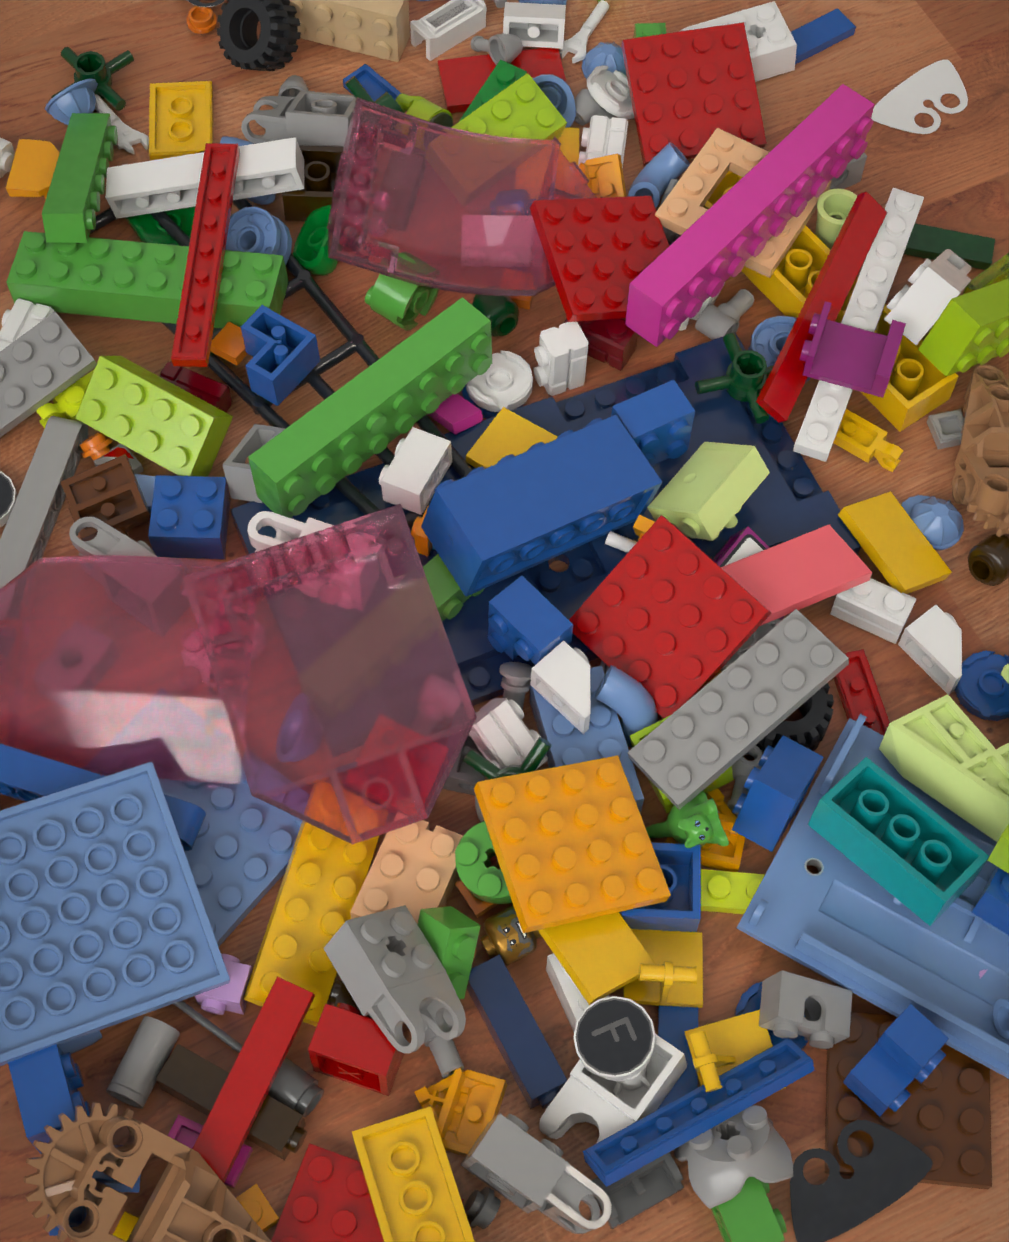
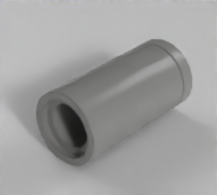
M144 1016L106 1092L123 1103L143 1109L156 1083V1078L164 1067L180 1035L179 1031L165 1022Z

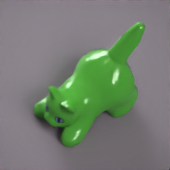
M704 790L680 810L673 805L665 822L653 824L646 828L649 838L672 837L676 842L684 844L686 848H692L696 845L703 847L706 843L718 844L720 846L729 845L728 838L719 819L715 801L712 798L708 800Z

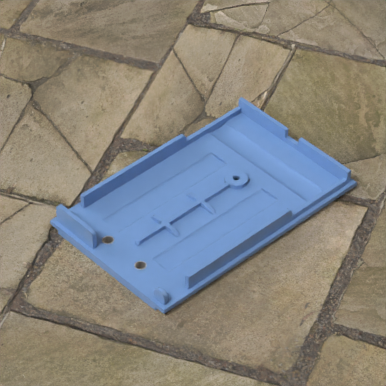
M860 714L857 721L849 718L740 920L737 929L843 988L851 990L852 993L896 1017H899L912 1004L949 1038L945 1043L946 1045L1009 1079V1039H1004L999 1035L993 1022L995 1002L998 999L1009 998V935L971 913L996 865L987 861L975 881L929 926L807 824L819 800L867 757L989 856L997 842L903 778L879 750L884 736L863 725L867 718L866 716ZM807 866H815L819 873H810L807 870ZM987 970L986 973L980 978V971Z

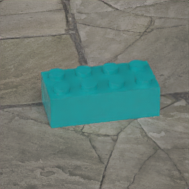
M867 757L819 800L807 824L929 926L975 881L989 858L988 854Z

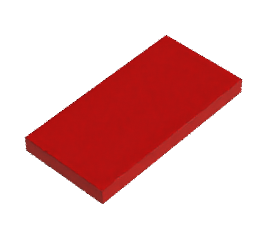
M558 48L522 50L510 63L527 71L532 78L542 74H553L566 82ZM489 54L438 60V72L446 110L450 113L465 112L496 67Z

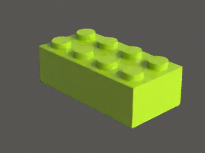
M527 73L430 142L424 158L460 204L465 207L516 170L518 166L561 137L567 122Z
M1009 278L952 298L918 348L946 377L959 371L964 373L974 365H984L992 358L997 356L1002 358L1009 353Z
M100 356L75 419L178 476L208 477L233 416L122 356Z

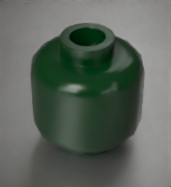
M491 287L481 290L475 295L471 305L491 320V335L493 337L505 336L515 329L518 323L519 308L504 290L499 287Z

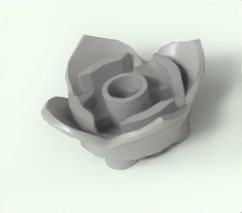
M752 1105L674 1149V1155L679 1161L688 1162V1174L692 1189L709 1209L725 1203L739 1194L748 1177H755L763 1183H776L793 1177V1162L790 1149L785 1140L773 1127L774 1124L767 1117V1112L763 1107Z

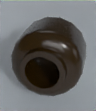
M989 535L970 550L968 567L971 575L976 580L985 585L995 586L1009 578V538L1007 536Z

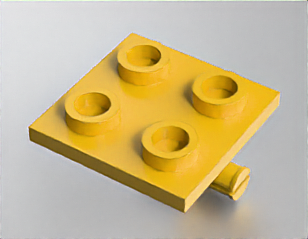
M631 929L656 965L640 963L639 978L623 987V998L631 999L637 1004L702 1008V932Z
M760 1009L684 1031L700 1086H705V1092L721 1089L720 1075L773 1047L768 1029L759 1027Z

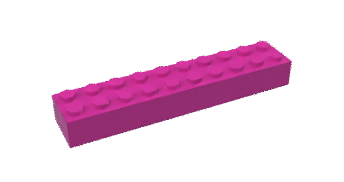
M844 84L834 91L630 283L625 325L655 347H658L666 338H673L681 324L688 317L693 318L696 316L704 301L709 297H715L730 276L736 277L751 256H758L772 236H779L787 222L793 216L798 217L804 211L809 200L813 197H819L833 177L839 178L853 158L858 159L861 157L868 144L865 140L867 133L873 125L871 117L875 104Z

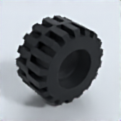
M228 0L229 3H223L221 7L223 13L218 15L217 22H220V27L217 28V35L221 39L218 43L220 49H225L223 55L227 60H231L232 65L246 70L275 71V69L285 67L284 62L289 63L293 59L291 53L297 52L298 45L296 41L300 39L301 32H298L297 28L300 26V20L295 18L297 11L294 6H289L290 0ZM260 21L261 32H260V37H259V40H258V39H257V25H258V22Z
M828 683L798 708L803 715L802 719L781 722L759 741L756 746L762 752L765 751L768 745L775 748L784 735L814 751L820 741L823 740L833 715L834 709H832L834 699L832 694H828L830 689Z

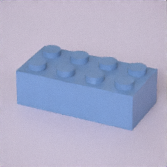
M603 667L590 668L591 714L589 729L584 734L530 685L529 702L539 735L552 745L546 754L549 768L618 755L641 815L644 797L633 762L628 757L627 752L629 750L617 712L605 703L595 699L597 689L605 676Z

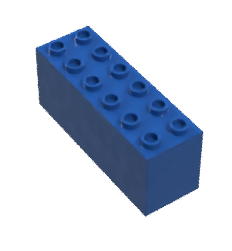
M617 415L604 420L597 418L587 424L585 428L575 432L568 430L549 443H536L520 455H507L491 467L486 469L478 467L462 479L457 481L450 479L442 482L434 491L435 493L427 508L421 528L466 597L606 535L610 531H615L635 522L639 514L644 515L663 482Z

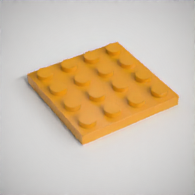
M618 755L479 781L473 788L523 933L666 902L671 896Z

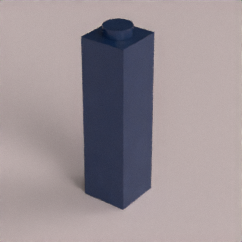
M498 955L471 969L467 990L530 1109L538 1105L545 1109L566 1083L567 1078L502 958Z

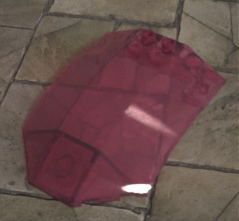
M357 97L335 180L327 226L328 258L405 282L440 290L492 296H535L555 286V282L529 209L533 201L597 197L588 187L589 179L575 161L570 163L559 149L561 143L555 136L552 140L478 134L432 123ZM398 254H406L411 259H413L416 262V264L401 258L400 256H398Z
M401 504L182 577L252 796L351 844L373 838L429 817L477 716L448 641Z
M123 555L39 558L0 589V744L104 776L152 762L158 779L240 785L259 565Z

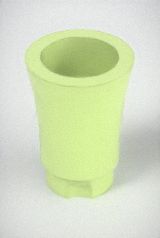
M830 189L821 194L817 201L815 235L830 250L857 198V195L849 190Z

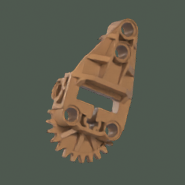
M979 364L974 368L964 396L966 401L963 408L965 418L962 426L961 447L954 463L956 471L951 482L952 494L957 504H968L966 510L975 513L973 518L975 521H986L983 528L986 530L996 528V536L1000 537L1004 534H1009V380L997 367Z
M93 1102L90 1116H87L81 1105L75 1106L74 1121H71L64 1113L59 1114L61 1129L58 1131L46 1125L44 1129L50 1141L47 1143L35 1140L33 1143L42 1153L41 1157H31L26 1160L27 1164L37 1168L36 1173L24 1177L25 1183L37 1185L35 1190L25 1196L28 1202L41 1201L40 1205L32 1212V1215L35 1218H39L49 1214L42 1228L49 1232L57 1226L59 1228L57 1239L61 1242L67 1237L74 1242H212L214 1235L222 1229H225L227 1233L225 1242H271L197 1151L143 1122L133 1119L134 1111L127 1108L121 1116L118 1115L117 1104L111 1103L105 1115H103L100 1103ZM122 1126H127L129 1130L128 1141L125 1145L115 1148L113 1145L115 1131ZM152 1153L169 1163L128 1240L125 1241L109 1233L128 1196L100 1181H96L92 1176L97 1170L133 1189ZM79 1206H85V1220L77 1227H70L68 1220L70 1213Z

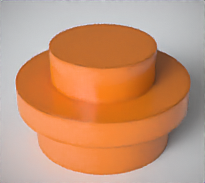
M194 6L189 10L186 18L188 28L198 34L211 32L217 25L216 14L210 7Z
M101 432L87 438L79 444L83 451L81 456L83 459L90 456L93 461L110 452L108 445L113 442L112 438L106 437Z

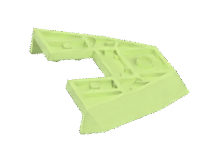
M1009 664L1003 667L1000 674L1008 684ZM948 694L889 723L879 750L899 774L985 835L998 842L1009 824V743L995 749Z

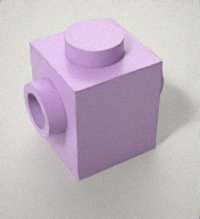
M221 953L230 983L196 995V1001L201 1005V1009L212 1014L223 1015L225 1011L244 1015L248 1001L243 1000L252 973L251 965L242 964L238 958Z

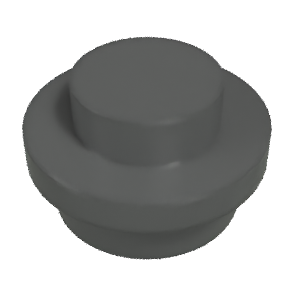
M485 1187L481 1191L475 1190L466 1201L464 1210L470 1227L478 1226L485 1229L495 1218L501 1201L494 1196V1190Z

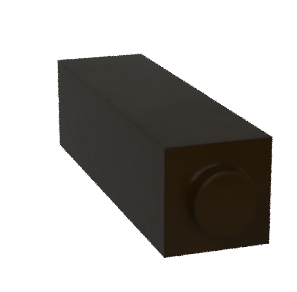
M178 1044L158 1074L156 1081L163 1091L209 1116L229 1073ZM267 1095L246 1139L285 1161L290 1151L296 1153L303 1144L307 1135V1131L304 1129L306 1123L302 1114Z

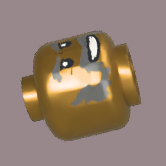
M510 906L485 920L484 930L486 935L480 937V940L490 959L500 955L504 964L509 965L533 953L537 948L536 939L540 938L541 935L538 930L523 933L514 906Z

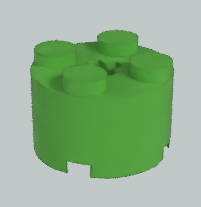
M405 252L399 253L393 258L386 256L378 267L380 275L375 285L366 293L364 301L370 305L371 310L402 329L409 331L418 325L413 320L419 314L426 316L434 304L440 289V283L436 281V277L441 276L439 272Z
M485 821L478 823L464 834L455 850L458 875L471 894L479 900L493 904L512 903L501 869L498 870L495 866H491L490 859L496 853Z

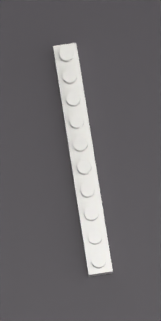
M892 189L885 207L888 213L866 256L842 319V324L875 332L924 197L900 189ZM819 380L796 439L794 452L824 462L827 461L853 389Z

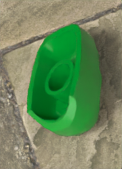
M334 204L316 209L307 217L294 245V257L307 271L315 276L332 273L344 248L347 230L346 216Z

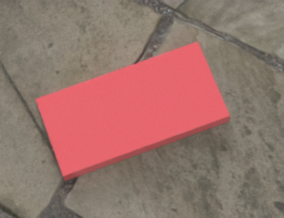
M830 525L721 567L771 612L760 626L786 616L795 609L800 610L870 581L872 571Z

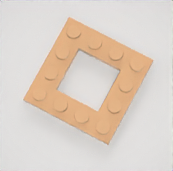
M717 128L656 211L655 216L660 219L663 227L682 235L708 210L703 206L728 171L744 177L769 152ZM831 180L828 182L823 193L830 190ZM813 197L809 200L804 211L798 217L793 216L787 222L781 234L777 237L772 236L766 242L761 253L756 257L751 256L744 266L770 278L817 209L819 197Z

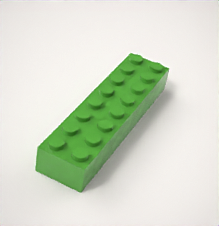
M24 231L6 283L14 303L19 298L30 301L35 305L38 303L54 309V312L177 324L189 246L92 237L88 238L87 243H47L45 233ZM225 250L214 328H223L228 322L241 327L261 305L280 315L289 282L283 255Z
M463 297L248 456L257 497L276 514L292 518L294 515L297 516L303 513L316 498L329 493L335 484L346 475L355 473L363 462L374 454L381 453L393 439L400 434L407 433L423 416L433 413L440 403L452 394H458L469 381L477 375L484 374L490 368L491 364H493L491 320Z

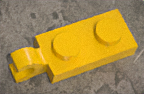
M848 409L845 410L834 444L867 463L874 456L883 468L891 472L899 465L901 461L899 457L903 453L899 446L886 441L888 432Z

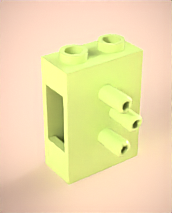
M704 442L647 508L655 521L663 515L685 536L713 541L718 538L720 531L724 527L733 528L737 525L738 519L735 514L741 510L742 505L770 472L755 446Z

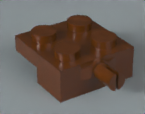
M125 454L60 481L70 505L69 510L74 523L84 517H95L128 536L127 532L131 531L134 527L150 521V510L130 461ZM86 527L80 530L79 535L82 541H90L96 537L98 531L93 527Z

